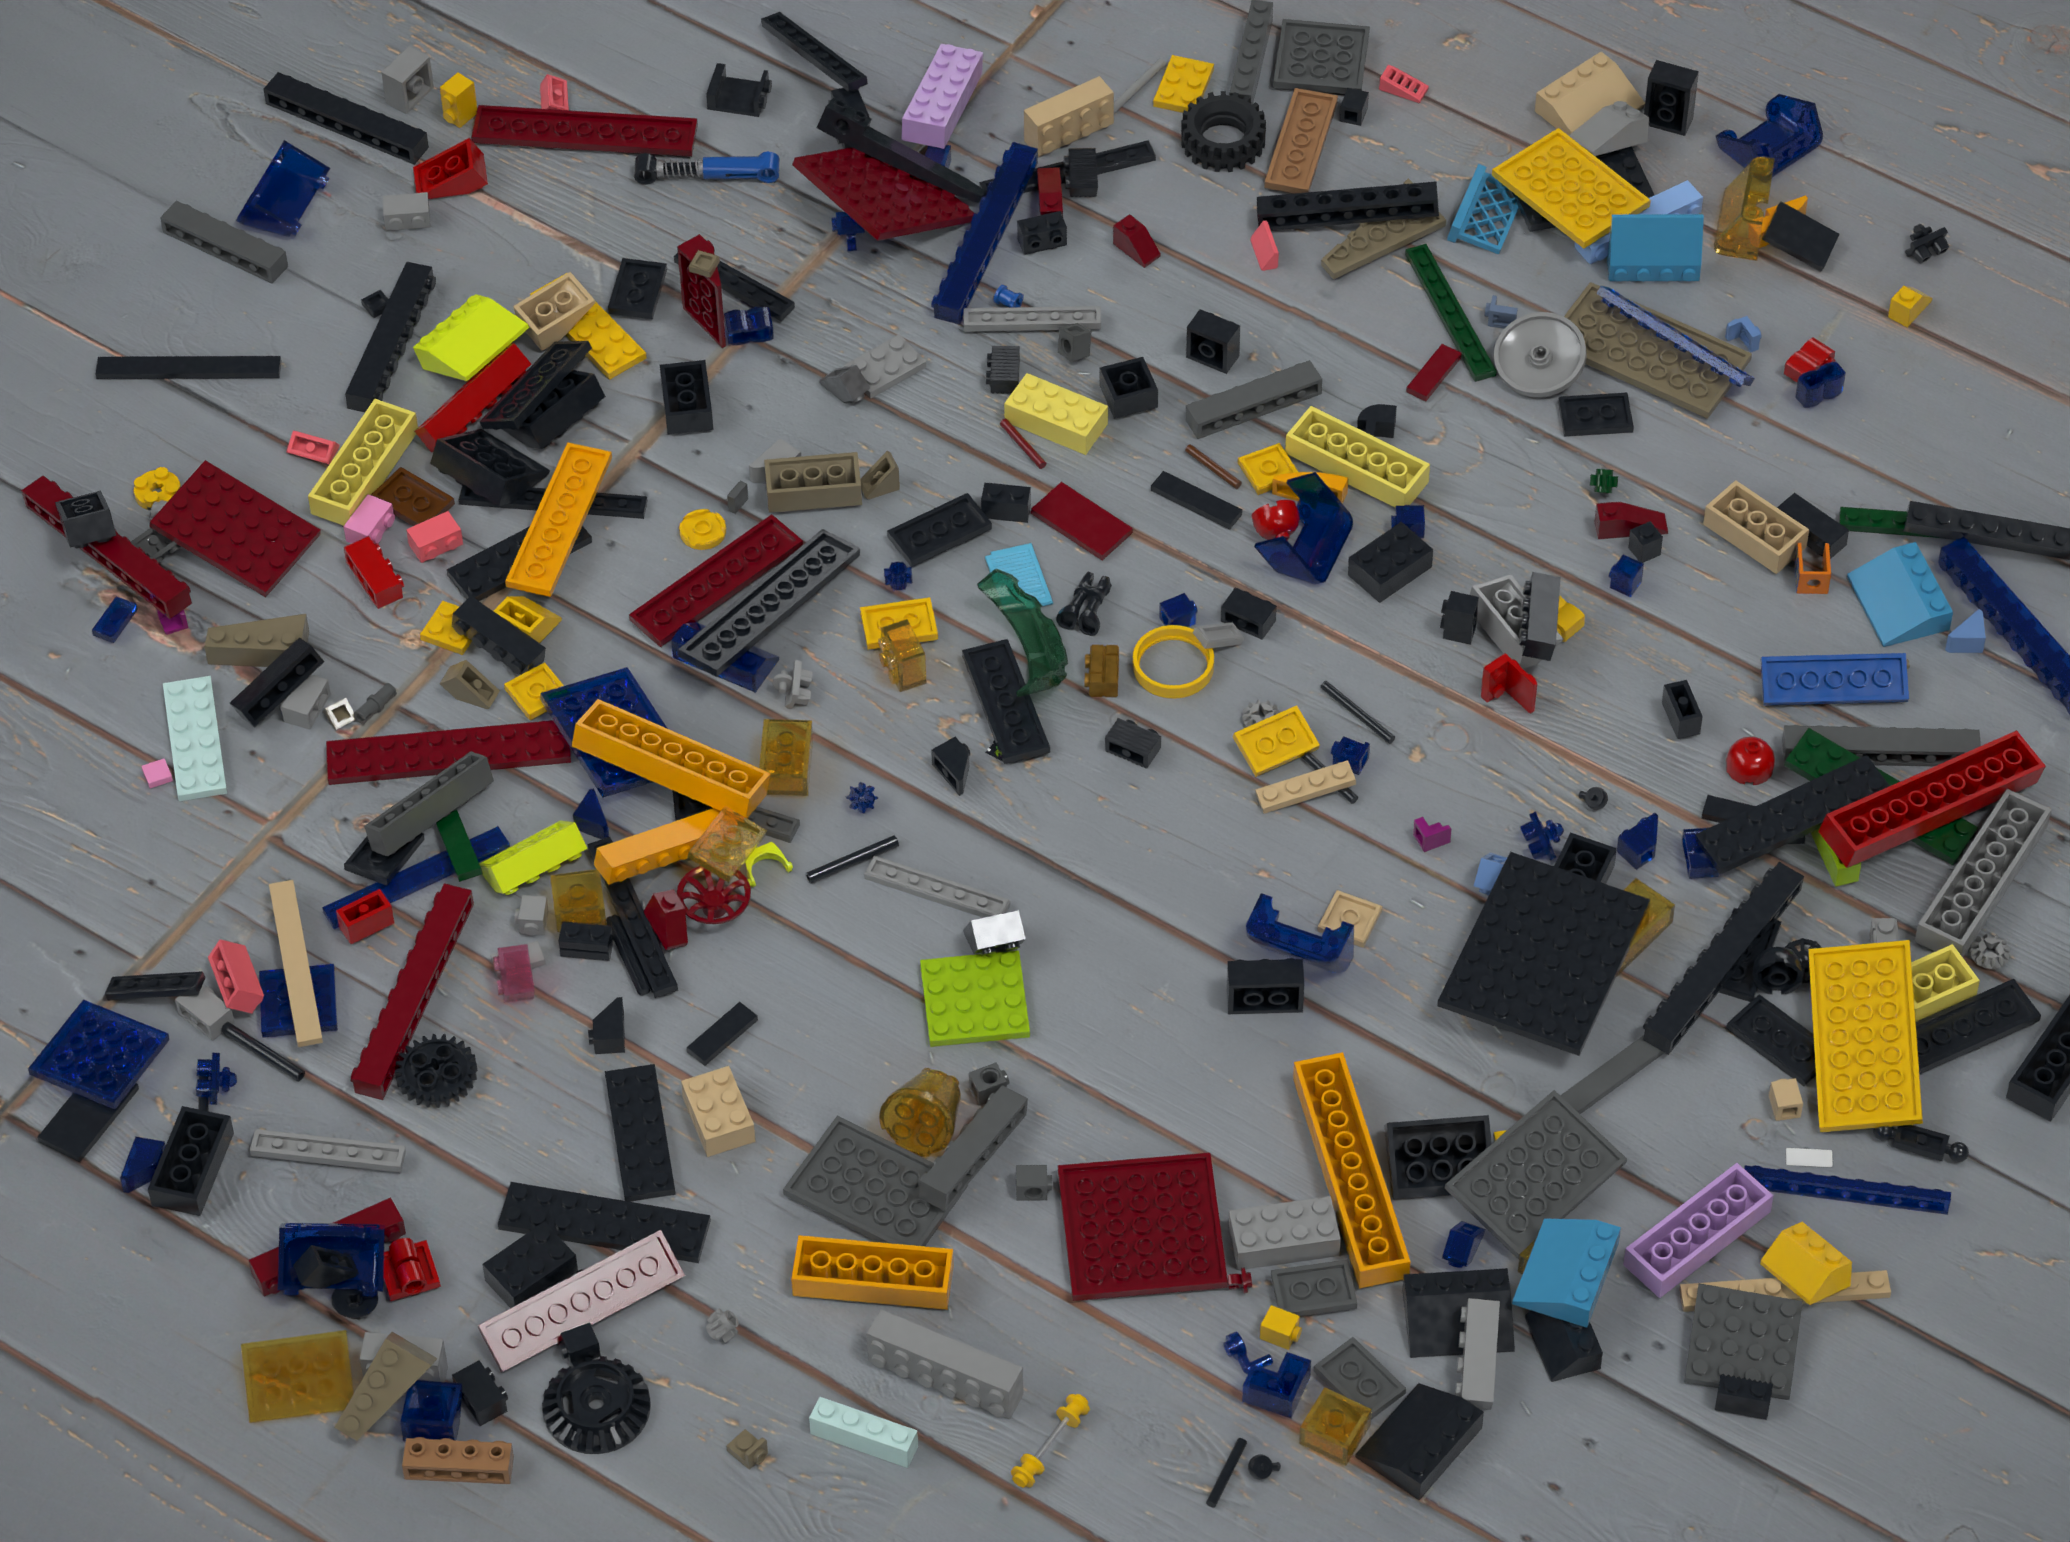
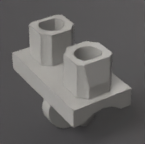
M795 660L793 670L789 671L788 674L787 671L783 670L780 674L773 677V686L779 689V693H786L785 708L792 709L795 703L807 705L810 700L811 690L801 688L800 685L809 687L813 672L802 669V661Z

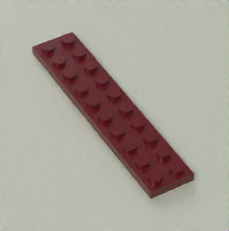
M478 105L471 138L474 143L692 157L698 119Z
M568 719L326 741L329 785L438 775L469 752L487 757L491 770L571 763Z

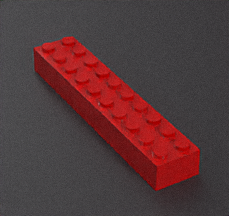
M2016 730L1826 814L1818 832L1845 867L1849 868L2000 800L2007 789L2016 793L2036 784L2046 766Z

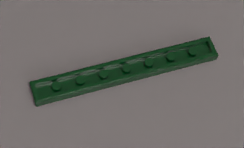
M1427 244L1405 249V256L1456 349L1462 353L1461 358L1473 380L1477 382L1496 376V369Z

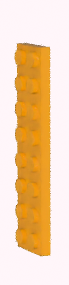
M567 442L506 578V587L549 597L552 596L611 462V451Z

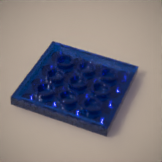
M83 999L29 1066V1075L116 1109L170 1040L169 1033Z

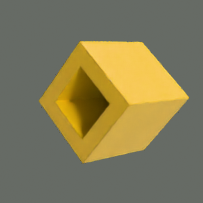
M1271 1305L1260 1325V1339L1289 1350L1293 1341L1297 1342L1302 1332V1327H1299L1300 1316Z

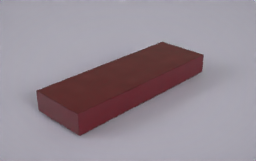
M1441 344L1409 383L1406 393L1426 402L1459 362L1462 353Z

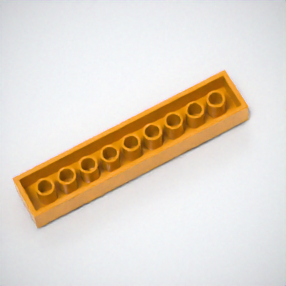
M1344 1053L1294 1062L1293 1071L1294 1084L1328 1192L1332 1199L1333 1208L1358 1287L1360 1289L1403 1280V1274H1410L1411 1261Z

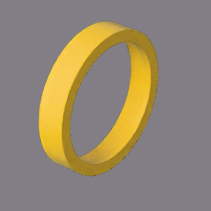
M1179 625L1161 626L1144 634L1135 645L1133 651V673L1138 683L1145 690L1156 696L1173 699L1188 697L1202 690L1211 680L1214 672L1213 648L1205 649L1193 634L1194 629ZM1179 640L1194 645L1203 653L1207 661V669L1199 678L1182 685H1165L1147 677L1140 668V660L1145 651L1151 646L1162 641Z

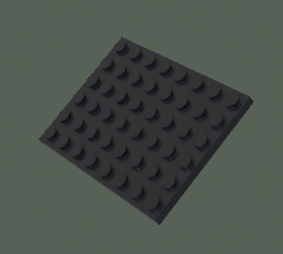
M1510 851L1445 984L1437 1006L1580 1056L1650 906V899Z

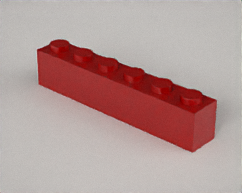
M515 343L509 345L476 373L414 432L431 453L434 452L437 439L464 433L468 429L466 425L470 421L474 423L483 415L481 411L485 407L486 409L492 407L498 401L496 397L500 393L501 395L507 393L512 387L511 383L514 380L518 381L526 372V369L531 365L530 361Z

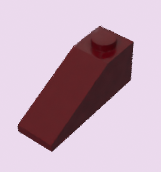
M1037 168L1040 215L1061 211L1063 216L1060 168Z
M1623 502L1596 503L1594 522L1598 539L1629 537L1631 529L1649 521L1652 522L1661 535L1668 534L1665 513Z

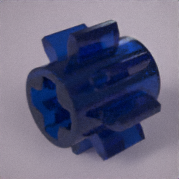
M891 562L889 569L884 568L885 585H890L894 591L906 590L907 583H913L912 567H906L904 562Z
M859 782L858 787L855 788L850 786V794L846 796V799L851 801L849 808L853 810L858 808V811L863 814L866 808L874 809L873 804L878 799L872 793L875 788L870 785L866 787V784L863 782Z

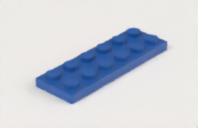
M1906 653L1767 656L1760 659L1763 706L1908 702L1909 700Z

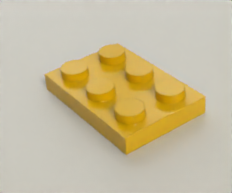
M1172 55L1154 97L1153 107L1181 113L1184 110L1188 111L1190 102L1196 104V99L1199 96L1203 98L1214 71V64Z
M930 597L860 607L868 650L938 640V631Z
M1297 705L1233 734V739L1255 777L1298 759L1307 752L1316 751L1320 747L1319 742Z

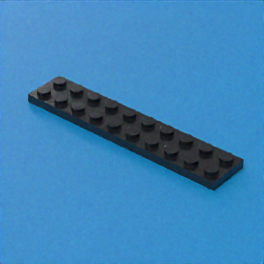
M824 529L820 530L679 648L678 657L717 677L860 556V548Z

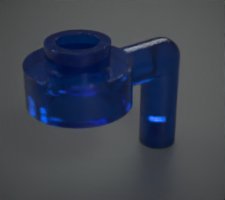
M1233 1332L1226 1335V1342L1223 1343L1224 1349L1229 1357L1233 1356L1234 1359L1238 1360L1245 1374L1253 1373L1273 1364L1270 1354L1250 1362L1245 1343L1240 1334Z

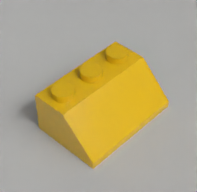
M1803 1221L1782 1230L1760 1260V1265L1809 1305L1851 1286L1852 1261Z

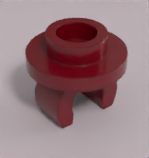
M1245 1267L1241 1268V1274L1227 1275L1229 1290L1243 1287V1293L1246 1294L1248 1293L1247 1288H1252L1251 1272H1246Z

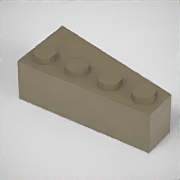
M391 1332L383 1342L334 1428L358 1441L432 1366L437 1358L396 1333Z

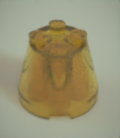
M924 1068L919 1074L887 1097L879 1113L882 1130L885 1129L896 1145L921 1157H929L932 1153L944 1150L954 1135L961 1099L958 1079L938 1070Z

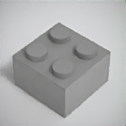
M410 46L402 53H399L397 58L381 72L386 104L405 114L434 88L430 57Z

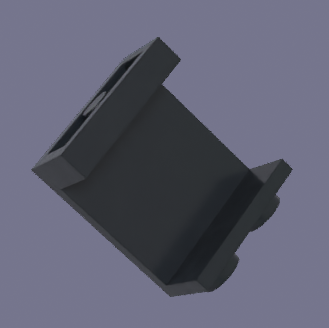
M717 63L706 93L707 110L759 117L761 109L766 107V95L772 89V80H769L768 70L763 71L760 81L726 77V64Z

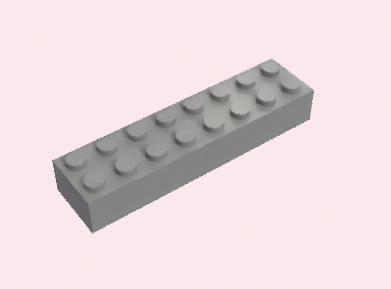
M2007 789L1919 922L1915 942L1935 952L1953 944L1960 955L1964 957L2046 831L2052 809Z

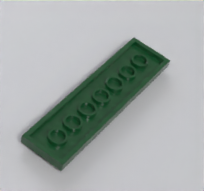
M1808 728L1785 760L1784 766L1811 781L1860 757ZM1878 769L1890 786L1900 782ZM1961 817L1910 841L1949 864L1954 865L1976 833L1978 827Z

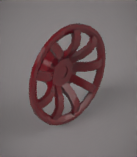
M712 863L698 866L686 873L678 885L677 895L684 905L686 915L689 918L704 924H722L737 918L745 911L751 899V888L747 878L736 868L726 864ZM710 870L723 871L717 886L713 884ZM704 872L707 883L706 889L698 880L693 878L696 874ZM730 873L739 879L724 889L725 881ZM686 883L693 885L700 894L683 892ZM744 886L745 896L739 894L730 895L736 888ZM684 899H694L698 903H695L688 909ZM733 901L742 902L740 908L735 912L728 905ZM702 909L707 918L697 916L694 913ZM725 913L728 914V916H726V917L719 918V917H722Z

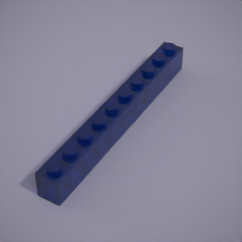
M1012 142L1009 150H1005L1002 165L997 166L995 179L993 182H989L987 195L982 197L980 201L978 214L974 213L971 228L965 231L962 246L959 245L956 250V259L954 262H950L947 271L948 275L946 279L943 278L941 280L938 295L935 294L932 299L931 307L934 308V318L960 325L964 317V308L969 307L1026 189V185L1029 183V179H1031L1034 169L1038 164V148Z
M1965 537L1941 547L1938 560L1940 568L1952 578L1957 587L1961 588L1967 595L1968 600L1983 611V617L1991 622L1996 632L2006 639L2011 649L2021 656L2025 665L2036 673L2040 682L2051 690L2054 698L2066 707L2070 715V655Z

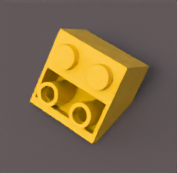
M507 596L494 610L495 613L538 643L562 621V617L525 596Z

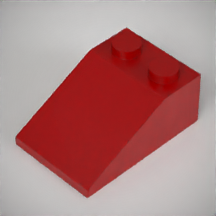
M470 138L413 167L416 193L428 192V199L470 194L488 184L484 153Z

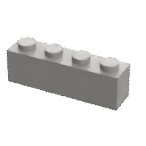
M1468 1298L1466 1307L1461 1308L1460 1322L1465 1323V1331L1460 1332L1459 1347L1463 1348V1357H1458L1457 1373H1462L1461 1382L1456 1383L1455 1395L1464 1398L1479 1409L1491 1410L1494 1400L1500 1301Z

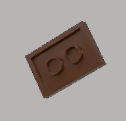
M399 467L371 494V496L391 503L394 515L412 526L447 512L455 504L452 496L402 467Z

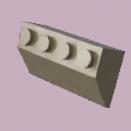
M857 452L764 460L769 513L862 505Z

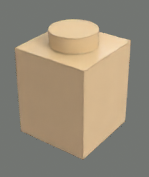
M1796 1078L1779 1079L1771 1082L1769 1099L1775 1120L1801 1118L1803 1101Z

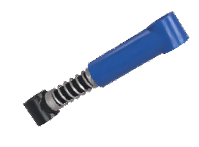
M767 151L759 156L703 157V160L699 159L698 162L696 159L694 162H691L689 159L688 162L684 160L678 162L676 160V162L672 163V160H670V163H666V160L658 161L654 155L643 153L635 158L634 178L635 181L643 185L652 184L657 177L662 178L664 175H667L669 178L670 175L674 177L676 175L680 177L685 175L688 177L689 174L692 177L697 174L698 177L703 176L704 179H759L764 183H772L779 178L780 158L776 153Z

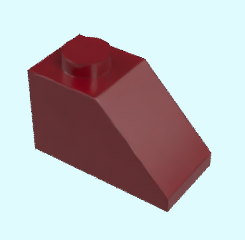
M1127 215L1113 225V244L1143 268L1161 257V253L1147 228L1132 215Z
M675 890L654 893L643 912L664 948L669 950L686 946L688 944L686 912Z

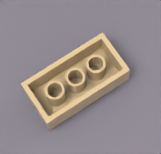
M1098 76L1025 109V143L1037 157H1040L1114 124V92Z
M1736 480L1705 507L1703 525L1775 574L1779 573L1795 558L1797 543H1801L1802 551L1807 547L1808 528Z

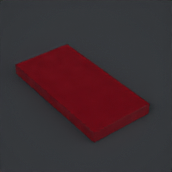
M1062 481L1031 508L1033 516L1102 561L1133 533L1131 526Z

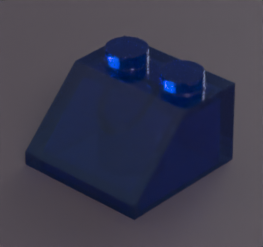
M417 1380L407 1390L400 1420L403 1441H406V1438L414 1439L416 1437L433 1440L449 1438L456 1441L461 1417L462 1383Z

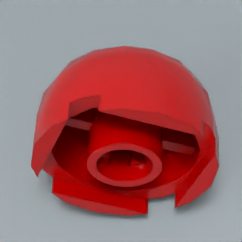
M1293 500L1276 501L1277 506L1270 507L1268 503L1252 513L1253 525L1262 538L1276 541L1277 543L1289 540V536L1298 528L1300 520L1298 508Z
M1754 736L1743 737L1730 747L1726 758V770L1733 780L1744 785L1745 782H1753V785H1759L1766 782L1773 774L1775 766L1774 752L1763 739Z

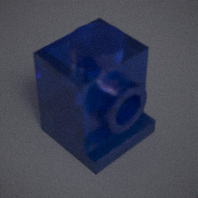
M1343 736L1341 741H1335L1331 748L1333 765L1348 760L1352 772L1360 775L1369 759L1370 743L1365 742L1363 744Z

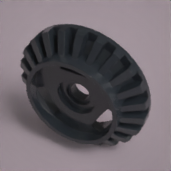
M600 1356V1359L586 1357L583 1362L578 1363L576 1360L571 1362L570 1367L567 1369H560L558 1375L555 1378L552 1377L549 1381V1387L544 1391V1400L542 1402L544 1421L553 1438L564 1447L584 1454L609 1453L628 1445L644 1429L651 1410L649 1389L642 1375L636 1373L631 1365H624L621 1360L616 1358L613 1361L608 1360L607 1356ZM595 1376H604L612 1378L618 1381V1384L597 1378ZM566 1394H572L574 1413L567 1414L564 1410L563 1398ZM595 1399L604 1402L603 1406L598 1409L591 1408L589 1404ZM621 1411V1413L614 1419L604 1422L617 1412Z

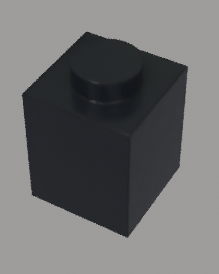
M1347 88L1340 106V122L1358 126L1362 125L1368 109L1369 92Z
M1649 521L1630 530L1628 548L1640 564L1661 555L1663 536L1652 522Z
M590 1322L560 1333L562 1343L558 1344L559 1351L563 1359L568 1358L570 1364L576 1360L578 1363L583 1362L586 1357L596 1359L601 1356L599 1342Z

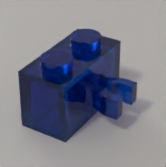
M836 212L835 217L831 218L832 232H837V236H846L847 251H857L856 235H864L865 229L846 212Z

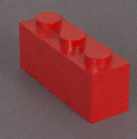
M368 536L344 547L346 563L377 609L403 598V580L399 574L395 575L390 560L388 558L384 559L378 543L374 544Z

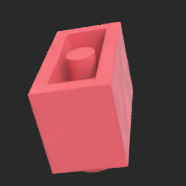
M449 511L406 529L408 544L421 563L463 545L461 529Z

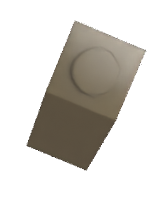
M467 660L450 666L440 682V685L455 699L484 709L491 707L500 692L496 686Z

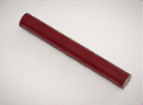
M1006 418L1000 422V426L1039 469H1043L1047 464L1045 460Z

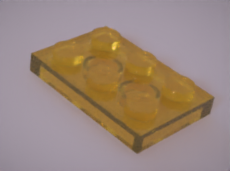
M724 806L691 848L687 858L729 883L765 837L767 830L729 807Z

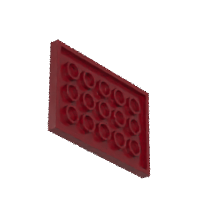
M206 460L153 517L149 524V527L265 598L321 534V529Z

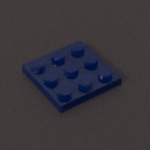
M334 964L309 966L321 1032L337 1031ZM284 969L259 971V983L264 994L263 1000L260 1003L262 1038L296 1035Z

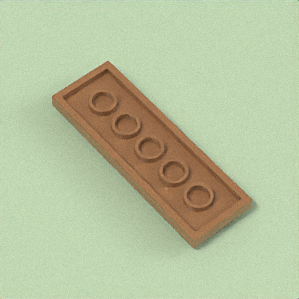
M1299 88L1294 89L1265 179L1264 188L1289 193H1306L1310 191L1338 103V95Z

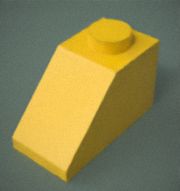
M1903 285L1891 298L1888 318L1908 328L1931 303L1932 297L1913 287Z

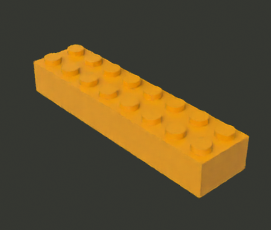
M597 699L575 724L572 747L709 805L714 809L732 815L735 818L746 821L767 796L771 773L600 699Z

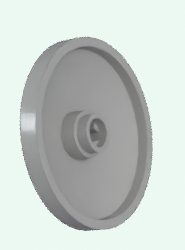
M1549 312L1530 313L1517 318L1501 332L1494 348V362L1500 379L1511 390L1529 397L1552 396L1569 388L1580 377L1587 358L1585 340L1578 327L1569 319Z

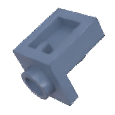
M1493 295L1491 303H1486L1485 316L1489 317L1488 326L1505 329L1511 322L1517 319L1518 308L1497 305V296Z

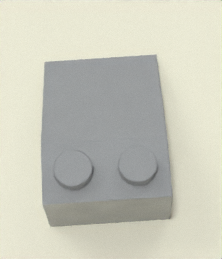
M1617 101L1612 105L1602 108L1569 136L1591 154L1597 156L1648 142L1649 117L1626 102Z

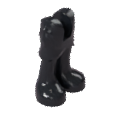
M1088 571L1075 589L1072 601L1058 612L1056 617L1058 625L1067 630L1073 629L1078 621L1079 612L1084 601L1088 600L1086 608L1079 617L1078 625L1083 634L1089 636L1096 635L1100 629V621L1096 614L1104 597L1109 594L1112 587L1110 578L1102 576L1097 587L1092 586L1094 573Z

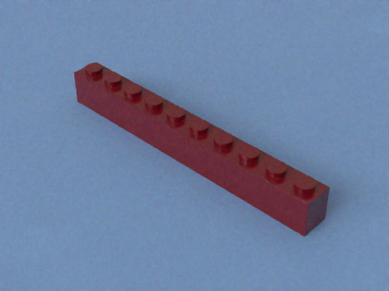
M41 476L21 490L25 505L66 537L55 502L70 499L73 496L69 492H64L60 489L55 481H50L45 476ZM116 529V536L111 537V540L106 542H90L88 546L80 548L169 619L192 604L191 590L184 581L180 582L176 579L170 570L162 568L156 559L149 558L140 547L136 548L126 536L122 537L118 534Z
M444 883L441 891L435 894L434 906L431 911L426 913L425 925L422 930L418 931L415 946L407 954L406 965L398 973L395 989L392 988L389 992L387 1006L380 1011L379 1023L376 1028L371 1030L370 1042L367 1048H363L360 1055V1063L351 1073V1082H353L355 1093L384 1100L395 1076L396 1061H400L399 1054L406 1052L405 1046L410 1044L474 906L472 890Z

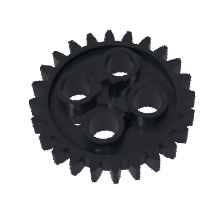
M433 1034L431 1040L423 1036L422 1043L413 1040V1048L405 1046L406 1054L400 1053V1061H396L395 1076L397 1086L401 1088L402 1095L407 1094L409 1101L416 1098L417 1105L426 1101L427 1108L430 1107L432 1102H435L437 1108H440L443 1101L450 1106V1099L453 1098L459 1102V1094L467 1096V1088L474 1087L473 1080H477L476 1072L478 1071L475 1054L471 1052V1047L465 1048L463 1040L457 1043L455 1036L447 1040L446 1034H443L441 1039H437L436 1034Z

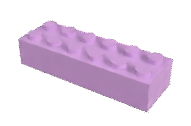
M950 44L940 45L902 118L903 141L945 148L982 75L983 52L955 47Z
M1736 1163L1625 1248L1623 1265L1658 1298H1661L1771 1212L1774 1195Z

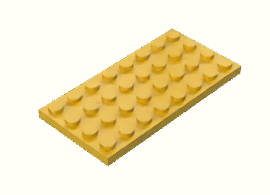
M1910 940L1808 949L1820 1132L1923 1124Z

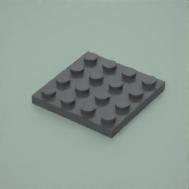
M1283 19L1273 88H1299L1345 94L1347 88L1362 91L1370 26Z
M1699 1283L1684 1382L1718 1388L1720 1375L1724 1373L1725 1376L1729 1374L1731 1377L1735 1376L1736 1378L1740 1376L1741 1379L1745 1377L1746 1380L1750 1378L1752 1381L1755 1379L1757 1382L1761 1380L1762 1383L1765 1381L1767 1383L1771 1382L1773 1384L1771 1397L1789 1400L1803 1301Z

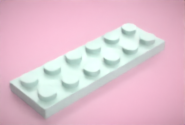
M211 676L163 683L178 800L185 801L227 794Z

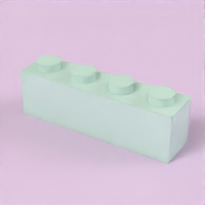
M819 1397L809 1417L810 1434L906 1468L909 1467L918 1448L917 1430L823 1397Z

